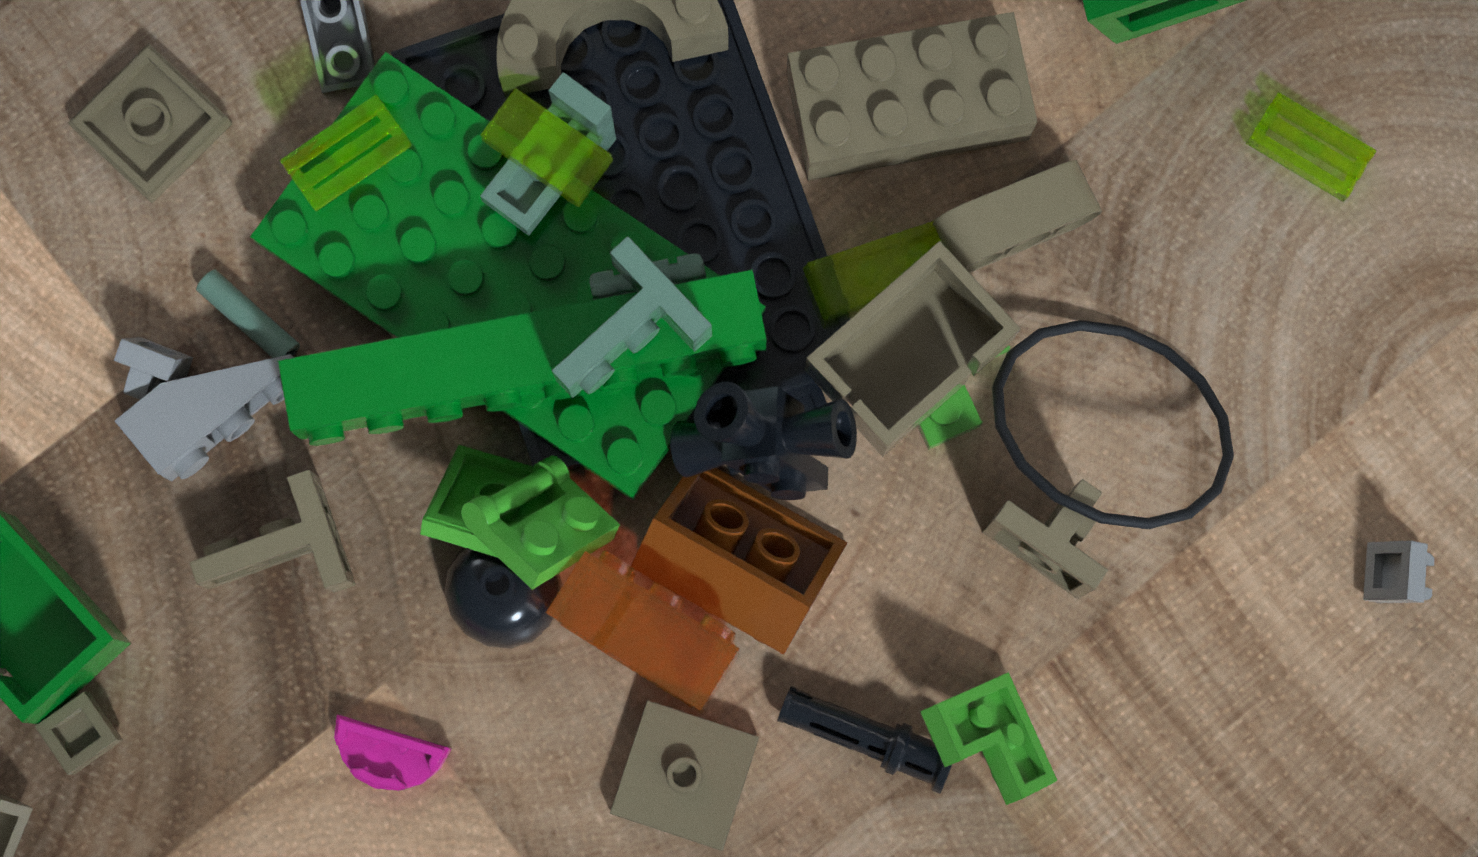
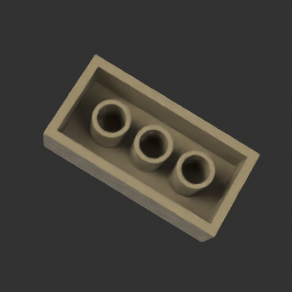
M1014 12L788 53L786 75L808 181L1027 141L1030 139L1037 124Z

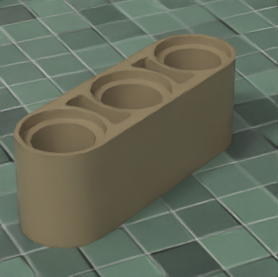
M1072 160L961 204L935 219L933 226L942 244L970 273L1072 231L1099 216L1102 210L1078 162Z

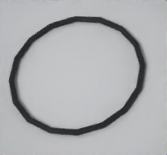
M1078 320L1039 328L1007 352L992 385L995 428L1016 467L1055 503L1101 524L1153 529L1193 518L1222 493L1234 458L1228 415L1205 377L1169 346L1126 326ZM1077 331L1121 336L1163 355L1198 386L1217 418L1223 456L1212 487L1186 509L1150 518L1104 513L1061 493L1025 460L1006 425L1003 388L1016 359L1044 338Z

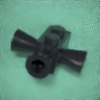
M721 382L709 387L700 396L695 407L694 420L677 421L674 424L671 432L670 446L675 467L686 478L726 464L744 475V480L756 483L770 491L773 498L800 500L806 497V492L828 489V467L813 456L851 458L856 448L857 428L853 411L844 399H838L804 411V404L778 386L744 391L734 383Z

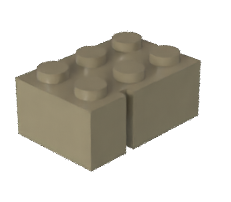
M939 241L806 358L804 371L832 401L844 399L852 405L851 409L854 414L856 428L883 457L965 385L971 374L975 376L1009 346L1021 328Z

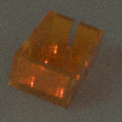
M603 550L597 559L585 551L546 614L562 627L695 711L703 714L740 655V648L732 644L736 638V633L707 614L704 615L700 623L683 613L686 607L685 601L654 582L649 591L632 582L636 576L633 572L634 569L609 552Z

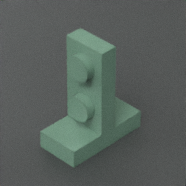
M564 72L548 90L552 105L480 195L483 203L528 236L592 154L596 152L603 157L616 140L611 107Z
M628 236L610 252L613 266L638 293L552 370L556 381L572 398L582 389L589 395L601 387L615 371L610 364L628 348L634 354L645 347L659 332L660 328L655 323L661 318L694 352L712 337V325Z

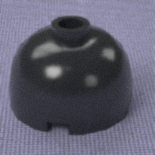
M462 548L447 571L445 598L452 619L467 636L488 647L511 649L533 642L550 626L553 618L555 619L561 608L563 583L559 573L532 590L498 557Z

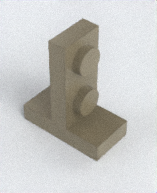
M306 470L287 477L302 522L294 524L293 518L276 520L260 527L259 532L261 536L241 544L238 543L237 538H229L204 547L205 557L189 562L196 584L212 589L312 552L325 589L336 593L355 586L356 583L319 476L311 470Z

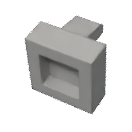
M142 337L121 339L114 361L130 367L124 387V394L139 400L160 383L186 378L193 360L191 356Z
M1416 541L1367 542L1363 600L1376 603H1424V600H1429L1432 597L1433 589L1425 587L1426 566H1434V557L1427 552L1428 544Z

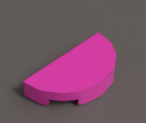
M337 715L334 739L336 745H338L342 761L356 779L375 789L401 791L425 783L442 768L452 749L342 715Z

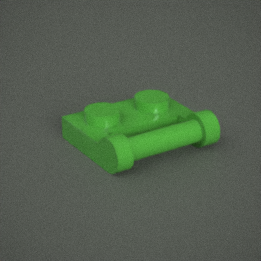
M552 455L537 462L533 466L532 473L489 497L484 495L475 497L465 503L461 511L462 519L467 528L532 590L614 540L620 526L611 515L570 479L566 464L557 456ZM543 493L553 501L510 527L500 519Z

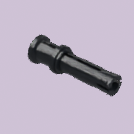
M790 686L777 719L778 722L800 728L830 742L881 761L880 767L884 768L886 773L894 775L899 771L931 784V790L941 794L952 765L944 766L933 741L913 733L911 725L906 723L900 725L897 723L894 728L844 707L814 697L793 686Z

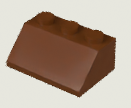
M714 468L688 478L682 477L653 518L630 567L647 576L655 583L696 604L704 611L717 616L752 636L758 642L766 644L784 655L848 542L718 468Z

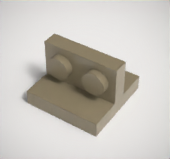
M1082 479L1065 495L1093 507L1102 492ZM1008 500L995 513L982 532L1076 599L1094 591L1108 572L1107 568L1075 547L1078 541H1083L1096 521L1058 504L1046 523L1042 524Z

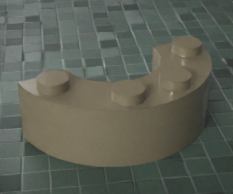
M511 0L503 16L497 41V69L505 98L551 88L561 75V63L569 44L584 29L602 21L629 20L649 28L664 42L672 62L728 50V26L724 13L717 0Z

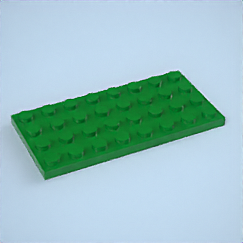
M386 51L250 236L256 244L394 338L592 301L590 276L593 273L612 269L614 275L620 274L612 264L610 252L627 236L652 262L668 259L669 264L677 263L676 257L689 255L575 178L529 236L483 203L480 197L521 142ZM704 265L706 278L720 276ZM759 302L761 314L763 315L766 306ZM717 359L697 363V372L680 377L665 378L663 377L662 370L639 374V382L637 384L616 389H605L603 384L589 395L582 389L581 393L574 398L546 400L544 393L521 397V406L503 410V412L634 501L670 449L671 432L674 424L677 421L690 420L700 396L715 384L727 366H722L721 360Z

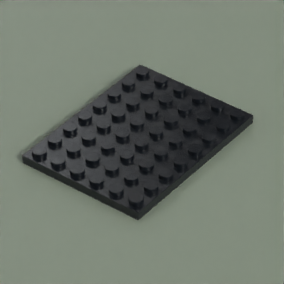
M717 0L728 26V50L672 62L667 48L660 38L649 28L629 20H605L584 29L569 44L561 63V74L564 72L611 107L616 140L603 157L594 152L574 178L687 254H700L703 264L718 275L722 276L753 270L759 302L766 306L765 312L762 315L767 339L766 350L756 352L757 359L752 362L727 366L715 384L731 382L741 387L744 391L778 386L785 392H789L815 383L804 371L806 358L851 318L734 0ZM504 14L391 52V55L521 143L552 105L549 89L505 98L497 69L498 33ZM518 422L533 466L551 455L560 458L566 464L568 470L582 466Z

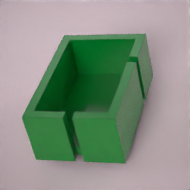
M0 511V698L22 723L39 724L63 707L123 652L131 642L16 516ZM8 671L13 677L3 675Z

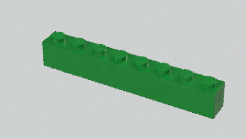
M753 270L675 284L677 289L712 325V337L694 352L661 318L655 323L660 328L659 332L645 347L634 354L628 348L610 364L615 371L604 383V388L616 389L631 386L639 382V374L662 370L663 377L665 378L692 374L698 371L697 363L717 359L721 360L722 366L742 365L756 360V352L766 350L767 339ZM638 292L279 360L278 364L290 432L301 440L308 438L309 445L319 446L340 442L345 439L344 431L367 427L369 434H384L398 431L404 428L403 420L426 416L428 423L455 420L463 416V408L485 404L486 410L489 412L513 409L522 405L521 397L544 393L546 400L570 398L571 396L556 381L552 370Z

